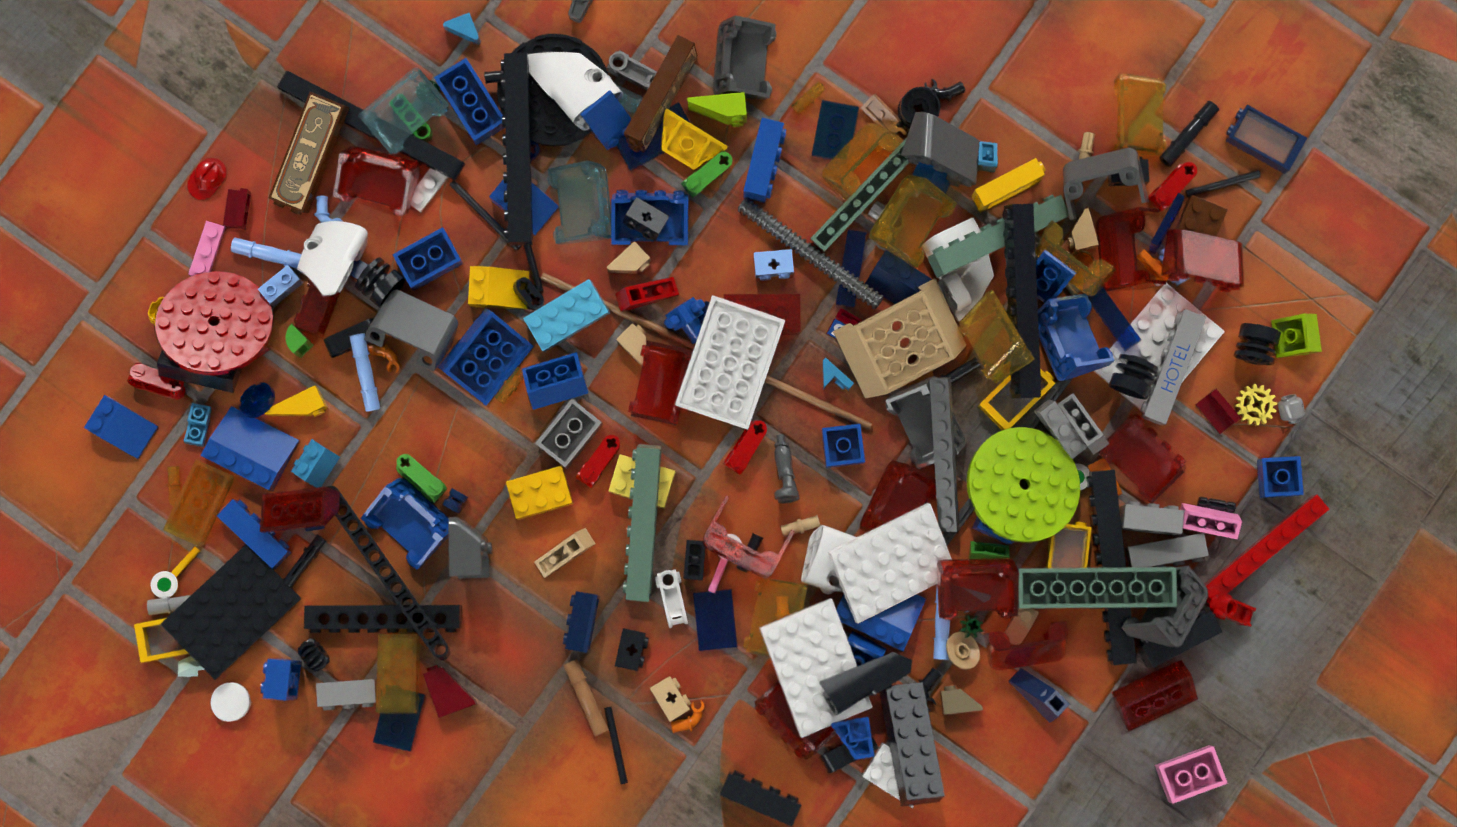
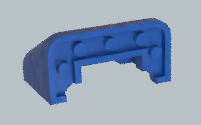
M1087 294L1048 299L1038 310L1039 338L1054 374L1059 381L1069 380L1107 367L1115 361L1113 353L1109 348L1102 347L1099 349L1086 317L1092 309V304Z
M398 478L386 485L361 517L367 527L371 529L382 527L408 551L406 555L408 564L417 570L423 566L449 537V518L404 478Z

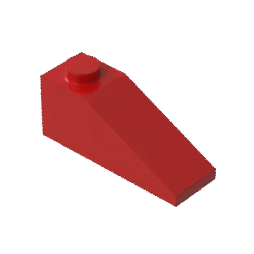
M674 277L624 287L615 295L622 312L678 296L679 292Z

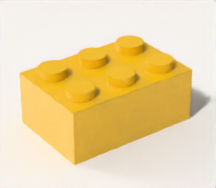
M562 466L506 481L517 520L573 504Z

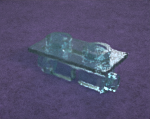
M617 85L623 92V97L619 101L625 110L635 114L643 97Z

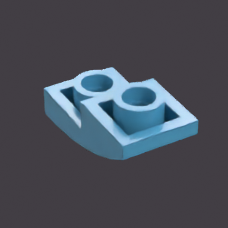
M192 403L187 419L188 427L184 437L185 444L204 447L211 415L210 406Z

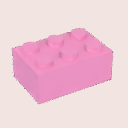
M1208 745L1155 765L1167 800L1172 804L1228 784L1214 746Z

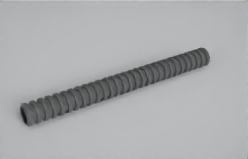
M748 197L740 203L738 207L739 213L743 212L742 215H747V218L752 219L753 223L756 222L757 226L761 225V228L763 230L766 229L767 233H771L772 237L776 236V239H780L782 244L785 243L786 247L789 246L790 249L795 250V253H799L800 257H805L804 260H809V263L814 264L815 268L818 267L819 271L823 270L825 275L828 274L829 278H834L833 281H838V284H842L844 289H848V292L852 291V295H857V298H861L863 303L867 302L868 306L871 305L873 310L880 305L883 295H879L878 291L874 292V288H869V285H865L864 281H859V278H855V275L850 274L849 270L845 271V267L841 268L839 263L836 264L835 260H830L831 257H826V254L821 253L820 249L816 250V246L812 247L810 242L807 243V240L802 239V236H797V233H793L791 228L787 229V225L783 226V223L778 222L777 218L774 219L773 215L769 216L767 211L764 212V209L759 208L758 204L754 205V202H750Z

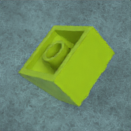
M1304 313L1271 320L1272 328L1281 332L1279 344L1275 346L1276 358L1322 352L1317 314Z

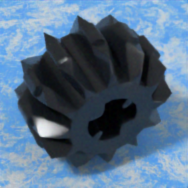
M309 638L298 647V655L312 671L318 672L330 662L327 651L315 639Z

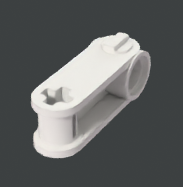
M676 569L657 573V577H655L656 585L661 590L669 628L677 624H688L679 583H682L680 572H676ZM666 574L673 576L674 582L672 585L667 586L663 583V577Z

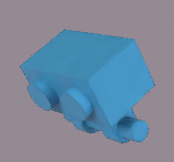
M311 439L309 444L304 446V451L300 458L296 459L293 463L294 467L291 472L305 482L320 489L340 456Z

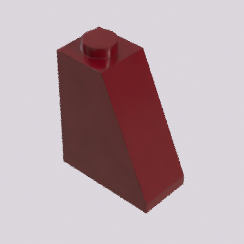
M438 665L427 668V672L423 674L438 718L477 704L475 698L444 667L438 668Z

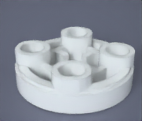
M235 682L220 685L215 689L211 697L213 713L219 719L228 722L243 718L252 704L247 689Z

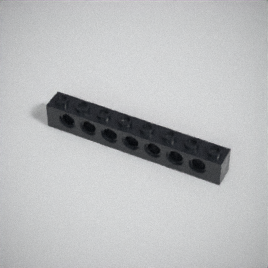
M304 605V629H309V633H321V629H329V633H341V629H348V633H360V629H368V633H379V629H387V633H399V629H406V633H417L408 619L403 625L398 622V616L403 613L398 605ZM403 605V607H405V608H409V607L411 606V605ZM420 605L436 629H445V632H457V629H462V605ZM365 613L368 616V622L363 625L360 623L359 618ZM383 613L388 617V621L384 625L379 622V616ZM440 613L446 616L444 624H439L436 620ZM323 614H328L330 618L329 623L326 625L321 622ZM343 614L349 616V621L345 625L340 622V617ZM416 616L415 619H414V623H417V624H418V621H417V617H418V616Z

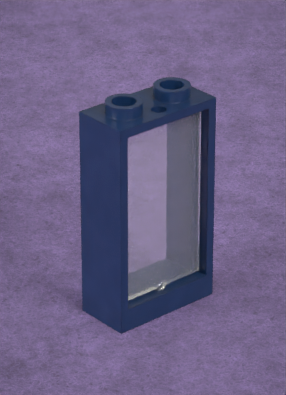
M1248 104L1244 109L1240 108L1235 115L1236 123L1234 125L1231 124L1225 133L1228 135L1225 141L1286 174L1292 167L1307 137Z

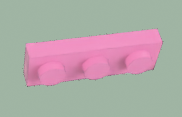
M206 221L188 275L194 276L211 272L226 228L225 226Z

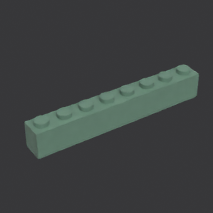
M906 139L810 238L823 252L834 243L909 164L908 159L901 155Z
M1053 195L1044 198V203L1040 205L1038 202L1033 203L1035 232L1069 217L1068 208L1061 195L1055 198ZM1004 219L997 220V225L995 226L988 224L981 227L980 233L976 234L973 231L964 235L965 239L959 241L958 238L949 242V247L945 249L943 246L932 250L933 254L927 258L936 277L945 275L1004 247Z
M638 444L637 448L633 449L632 461H636L635 468H632L631 480H634V487L630 488V499H633V504L629 506L628 518H631V525H628L627 537H630V544L626 545V556H629L628 563H625L624 568L627 582L623 584V593L626 594V600L649 602L651 598L662 446Z

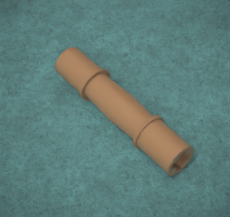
M578 659L564 664L563 666L571 682L570 684H573L578 700L586 714L585 718L588 720L594 736L608 731L609 729L601 714L602 711L598 709L593 693L585 680L587 677L584 675Z

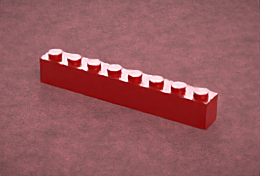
M1318 494L1309 497L1207 581L1204 585L1208 590V597L1204 605L1210 607V602L1214 596L1222 595V593L1228 594L1330 510Z

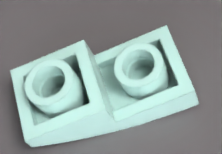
M192 656L178 661V677L198 676V670H204Z

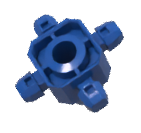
M692 297L667 313L664 325L666 328L674 329L675 331L682 328L691 343H696L702 326L698 317L704 313L702 309H704L705 303L701 299L695 300Z

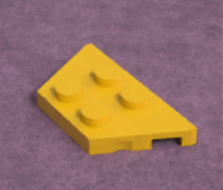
M665 108L661 150L694 170L728 148L727 145Z

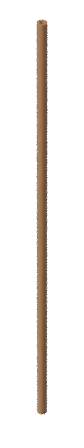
M544 272L540 278L567 292L575 288ZM603 300L609 311L694 349L695 343L692 344L688 338L629 311L621 312L618 306ZM766 376L764 382L854 424H861V427L870 430L872 423L775 378Z

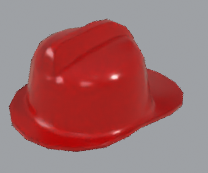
M208 158L197 165L187 183L188 191L192 197L198 200H205L217 191L226 178L227 170L224 163L216 158Z

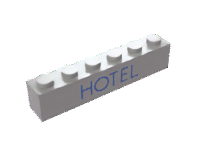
M1187 309L1177 313L1174 320L1176 327L1174 331H1170L1167 341L1170 342L1168 348H1164L1160 358L1163 361L1161 366H1157L1158 371L1154 374L1156 377L1154 384H1150L1149 398L1141 406V418L1161 426L1167 423L1207 317Z

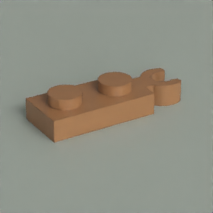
M873 94L861 107L886 134L892 132L893 138L897 142L902 140L898 135L899 131L904 135L908 133L905 127L898 125L901 119L876 94Z

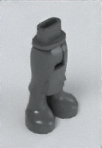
M779 434L776 435L777 443L774 444L776 448L774 456L779 480L783 481V487L775 491L774 497L778 500V503H792L800 499L794 481L796 477L792 468V454L785 435Z

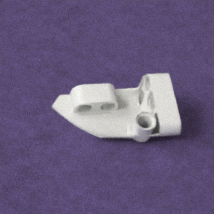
M546 52L528 54L529 73L542 89L556 101L571 121L583 131L590 129L580 115L583 111L609 90L612 91L618 101L623 97V92L612 81L611 77L580 53Z
M970 218L934 235L922 244L921 247L928 257L933 254L932 250L943 246L945 249L949 247V242L958 238L959 241L965 239L964 235L973 231L977 234L981 230L975 219ZM989 254L938 277V285L957 322L970 324L984 292L994 277Z
M328 221L317 224L310 238L304 242V249L297 270L305 274L314 283L323 297L341 292L352 271L353 261L360 260L367 247V230L359 225L342 221Z
M821 525L813 531L808 542L801 582L820 588L825 594H832L834 591L843 592L828 551L857 537L825 525Z

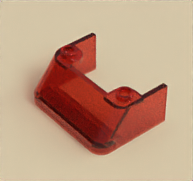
M1136 207L1101 216L1097 220L1096 233L1099 244L1101 285L1105 291L1141 290L1166 285L1165 280H1151L1150 274L1147 271H1138L1134 234L1143 231L1145 216L1159 213V209Z
M726 495L703 537L704 547L761 578L770 577L795 531L791 529L779 554L772 551H765L761 554L728 537L726 528L717 523L729 499V496Z

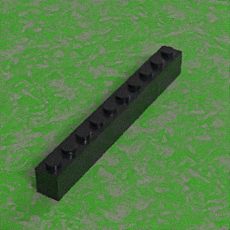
M504 53V59L501 60V71H504V78H501V88L505 90V97H502V109L505 108V116H502V126L506 127V134L502 135L503 146H506V153H503V165H507V172H503L504 184H507V191H504V203L508 205V210H504V219L508 221V229H505V240H508L510 246L533 245L529 57L527 53Z
M1010 204L1004 206L1002 213L1005 224L1003 237L1005 239V277L1007 278L1006 296L1008 298L1006 313L1009 321L1007 333L1009 336L1008 353L1010 355V393L1012 394V399L1040 398L1041 376L1033 204Z
M1115 469L1089 472V476L1086 479L1088 488H1091L1089 505L1093 507L1094 515H1091L1092 526H1095L1096 534H1093L1094 545H1097L1098 553H1095L1096 564L1100 565V567H1126ZM1131 607L1104 608L1102 620L1103 623H1106L1107 630H1104L1105 642H1108L1109 650H1106L1107 661H1110L1113 666L1137 663L1134 637H1130L1122 629L1125 621L1132 617Z

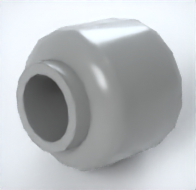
M1296 394L1283 396L1281 401L1278 402L1280 417L1283 421H1288L1289 424L1300 422V418L1305 415L1303 400L1297 397Z

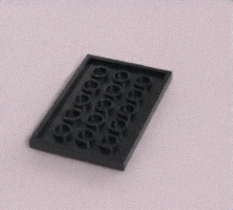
M246 544L160 625L216 680L299 602L301 597L285 584L283 579Z

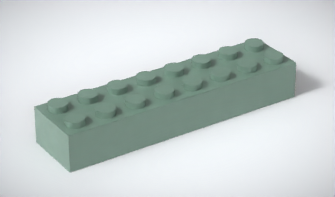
M1176 567L1016 568V607H1177Z

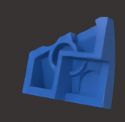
M869 716L831 723L832 728L839 735L841 741L846 745L855 760L875 756Z

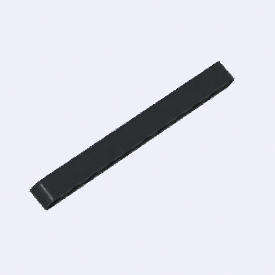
M287 70L277 85L278 89L306 103L309 92H313L350 107L344 124L435 171L437 169V172L452 180L457 181L465 166V163L458 158Z
M335 486L326 487L322 492L324 501L437 660L444 661L448 659L451 654L448 644L343 495ZM331 493H337L335 499L328 500V496ZM341 508H347L345 515H339ZM358 523L356 530H349L351 524ZM364 538H368L369 543L365 546H361L360 541ZM373 554H380V558L377 561H371ZM384 569H391V573L387 577L382 576V571ZM394 585H402L401 590L393 592L392 588ZM406 600H412L413 603L409 608L403 607V603ZM423 615L424 619L421 623H414L416 616ZM432 630L435 632L433 638H425L427 631ZM440 646L446 647V651L442 655L436 654V650Z

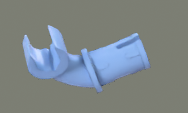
M327 196L316 197L317 205L314 216L321 223L342 221L340 218H329Z

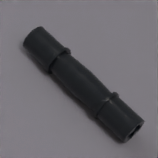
M1208 100L1198 113L1193 116V120L1181 131L1175 141H1171V144L1159 157L1166 166L1171 167L1201 130L1208 126V123L1218 113V106Z

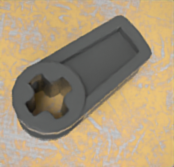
M572 0L568 12L569 18L581 23L593 0Z

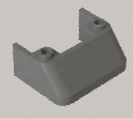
M1125 148L1071 161L1064 166L1063 187L1070 220L1078 219L1074 199H1078L1083 194L1082 182L1119 173L1123 184L1127 186L1138 184L1142 203L1149 202L1139 154L1135 149Z
M449 517L450 576H458V579L489 578V554H492V542H488L484 535L463 519Z

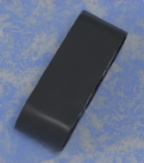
M374 318L326 337L323 341L330 357L334 358L351 351L352 347L349 336L365 333L366 335V331ZM374 332V334L372 335L375 339L380 338L379 334L376 332Z
M872 735L873 747L875 751L879 747ZM844 743L820 756L829 774L856 761Z

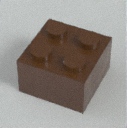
M1191 195L1186 202L1174 234L1209 248L1214 244L1228 209Z

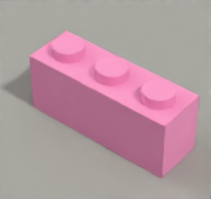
M1185 503L1181 504L1180 510H1184L1183 529L1238 539L1242 524L1238 514Z

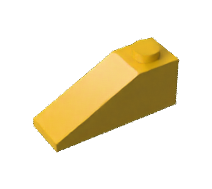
M314 385L263 410V412L267 416L314 415V417L323 414L328 406L319 388Z

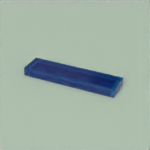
M848 229L842 267H845V271L849 270L850 274H854L855 278H859L867 232ZM841 284L838 287L836 305L854 308L857 295H852L853 292H848V289H844Z
M1097 279L1081 289L1083 294H1087L1093 309L1124 351L1141 342V338Z

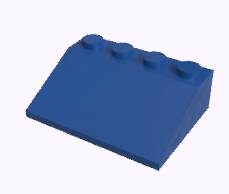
M485 308L438 368L487 406L534 346L496 314Z
M231 406L209 438L200 456L267 490L274 491L300 440Z
M843 593L836 611L841 623L899 651H904L926 599L916 594L860 623H856Z

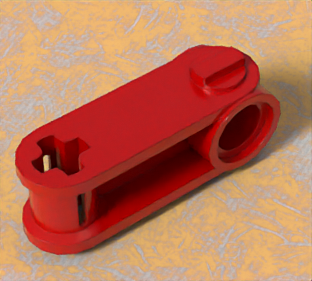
M1192 162L1178 165L1148 196L1151 205L1160 212L1164 211L1196 176V165Z
M135 363L130 369L127 382L135 388L175 400L181 399L185 395L184 381L159 376L158 369L142 363Z
M751 421L748 430L744 429L723 464L737 474H742L767 432L766 424L763 421ZM758 426L760 432H755L753 427Z
M615 435L606 436L575 478L592 489L601 477L602 472L620 448L619 438ZM614 440L616 447L608 448L607 442H612Z
M1226 593L1214 596L1210 602V611L1216 615V618L1221 620L1227 619L1247 627L1252 626L1250 622L1253 612H1256V608L1235 600Z

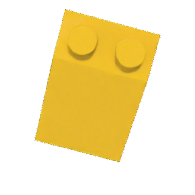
M470 266L469 306L528 309L515 293L513 284L522 277L529 279V271ZM525 283L521 284V286L519 287L520 290L525 289Z

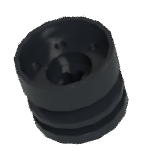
M915 87L909 90L899 101L897 108L898 117L901 119V123L908 129L911 127L916 111L914 108L920 106V111L939 116L941 109L940 100L931 89Z
M381 257L372 261L362 271L355 283V288L358 291H362L364 296L372 293L370 300L379 308H381L390 291L400 290L406 280L397 270L388 273L390 265L388 263L384 264L385 261Z
M1242 323L1238 337L1246 342L1236 344V347L1240 350H1235L1234 357L1249 364L1273 365L1275 359L1270 356H1275L1277 352L1269 348V346H1277L1279 344L1281 332L1264 325Z
M1120 354L1118 360L1121 363H1117L1115 367L1122 373H1113L1108 386L1122 394L1146 400L1151 386L1144 382V380L1153 381L1155 377L1152 374L1157 373L1158 367L1144 358Z

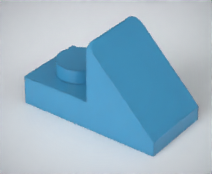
M825 357L822 362L823 389L835 379V384L839 388L849 390L854 383Z

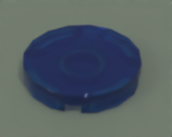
M264 382L258 385H251L242 394L239 409L249 418L262 416L273 405L275 391L269 384Z

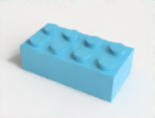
M588 279L523 319L541 350L546 352L610 314V311L592 280Z

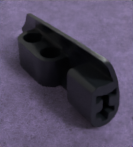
M892 652L821 680L819 684L825 691L823 696L835 715H838L867 696L881 692L910 674L912 660Z

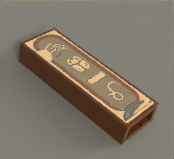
M677 35L624 132L629 148L633 151L646 152L663 121L665 108H670L698 56L694 42Z
M309 92L269 195V199L274 201V205L282 208L288 206L291 208V212L298 215L309 213L350 107L319 94Z

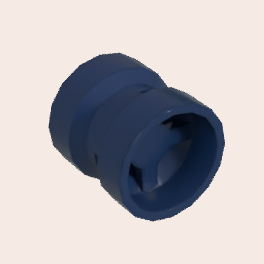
M451 488L450 496L444 500L442 505L459 514L462 504L467 501L468 497ZM453 497V498L459 500L460 503H458L457 501H455V500H453V499H451V498Z

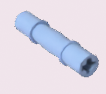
M234 238L231 244V252L249 256V258L256 257L293 268L298 267L302 255L291 252V250L284 251L275 247L256 244L255 241L251 242L239 238Z
M365 333L351 335L349 337L353 351L352 356L356 362L357 374L362 389L360 393H362L365 411L380 409V403L368 356L370 352H368L367 342L364 340Z
M952 582L936 584L935 603L937 604L935 638H933V659L949 660L946 643L950 631Z

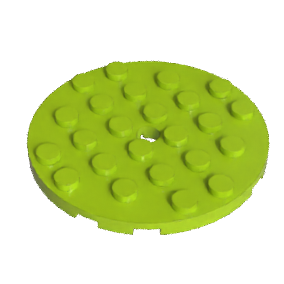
M1015 427L1002 430L989 437L974 453L967 473V491L969 499L971 498L976 515L982 523H985L993 530L992 532L1014 542L1031 543L1053 536L1069 523L1079 503L1080 479L1073 459L1070 458L1055 438L1037 429ZM1024 479L1029 486L1027 490L1020 487V480Z

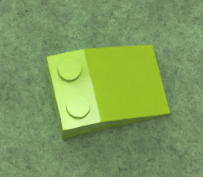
M745 92L687 98L689 111L726 125H732V127H740L747 123Z

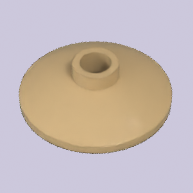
M956 632L948 638L946 643L948 657L957 667L971 669L977 665L980 659L978 644L971 636L965 638L966 633Z

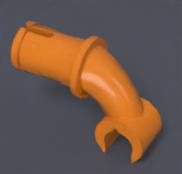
M367 344L368 352H370L369 355L382 356L383 359H388V372H392L393 365L397 367L396 373L401 371L402 365L398 362L395 352L388 344L383 345L382 348L375 344Z
M701 701V708L697 710L695 703L692 702L693 714L691 717L688 716L686 719L671 721L673 733L685 730L693 731V728L702 718V713L706 707L705 704Z

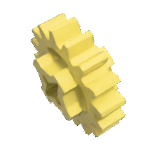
M1253 384L1251 388L1249 386L1244 387L1245 391L1241 390L1238 392L1241 397L1235 398L1239 403L1234 405V408H1239L1237 414L1242 415L1241 421L1247 419V425H1251L1254 422L1255 426H1258L1260 421L1262 424L1267 423L1266 418L1271 420L1273 418L1271 413H1276L1277 411L1273 408V406L1277 405V402L1272 401L1276 396H1270L1271 389L1265 391L1264 385H1261L1259 388H1257L1256 384ZM1256 393H1259V394L1263 395L1264 397H1263V398H1262V397H1259V396H1257ZM1245 398H1246V399H1247V403H1246V406L1244 407V400H1245ZM1258 402L1259 406L1253 408L1252 404ZM1268 404L1267 411L1265 412V405ZM1248 412H1249V413H1252V414L1255 415V417H1252V416L1248 415L1247 413H1248Z

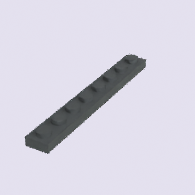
M951 377L930 378L938 524L941 532H958L959 515Z

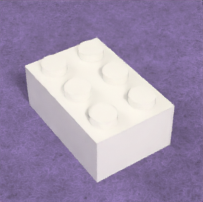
M881 743L875 752V756L872 757L861 776L900 800L890 747Z

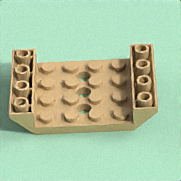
M935 278L919 286L920 292L853 326L851 323H848L833 331L865 398L888 394L955 359L965 348L966 343ZM895 321H900V329L893 330L892 324ZM903 338L909 339V344L906 347L900 346V341ZM915 354L917 360L912 364L908 363V357Z

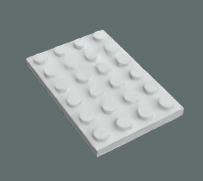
M1165 283L1111 346L1110 351L1113 353L1115 361L1111 365L1094 372L1109 384L1113 373H1122L1115 367L1117 363H1121L1118 360L1120 354L1138 356L1155 366H1161L1163 359L1160 357L1163 349L1168 348L1170 341H1167L1170 331H1174L1176 327L1174 320L1177 313L1187 309L1202 316H1207L1170 285ZM1208 317L1203 325L1183 381L1225 332ZM1155 379L1153 381L1144 380V382H1146L1149 385L1151 383L1154 384ZM1122 394L1139 410L1143 402H1147L1149 395L1146 400Z
M712 295L675 405L748 430L785 320Z
M926 503L828 551L856 623H860L957 574L930 503Z
M831 598L759 628L800 737H805L830 726L831 723L840 722L873 708L869 696H867L842 713L835 715L823 696L825 691L819 684L821 680L857 667Z

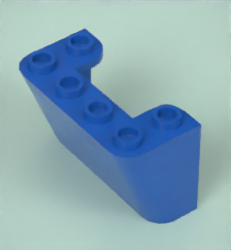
M617 190V193L612 195L611 245H631V241H653L652 239H646L640 232L631 230L626 224L622 223L636 197L670 216L656 241L669 242V245H688L689 195L685 194V191L675 190L673 193H666L665 190H656L655 193H647L646 190H636V193H628V190Z

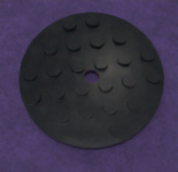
M544 34L536 36L534 39L523 42L512 51V53L527 54L546 52L580 53L608 74L606 66L598 53L580 39L569 35ZM529 73L531 142L543 146H565L578 142L592 133L590 129L583 131L577 127L556 101L542 89ZM498 82V102L502 114L505 116V108L502 109V97H505V90H502L501 82Z

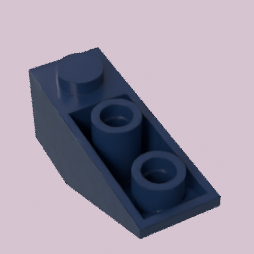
M1022 668L1008 681L1049 723L1055 720L1070 705L1055 689Z

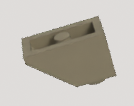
M955 685L945 686L944 690L940 691L942 714L944 715L983 710V707L963 690L956 689Z

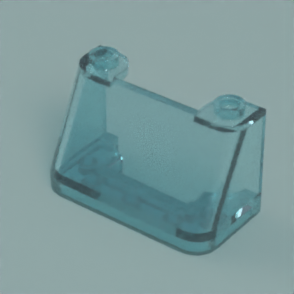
M415 67L362 110L358 117L390 154L393 152L397 154L404 148L402 144L407 137L432 116L438 115L441 117L448 111L447 107L449 104L424 73Z
M586 160L548 169V183L554 189H558L561 226H557L553 232L555 243L562 245L611 239V207L605 167L602 164Z

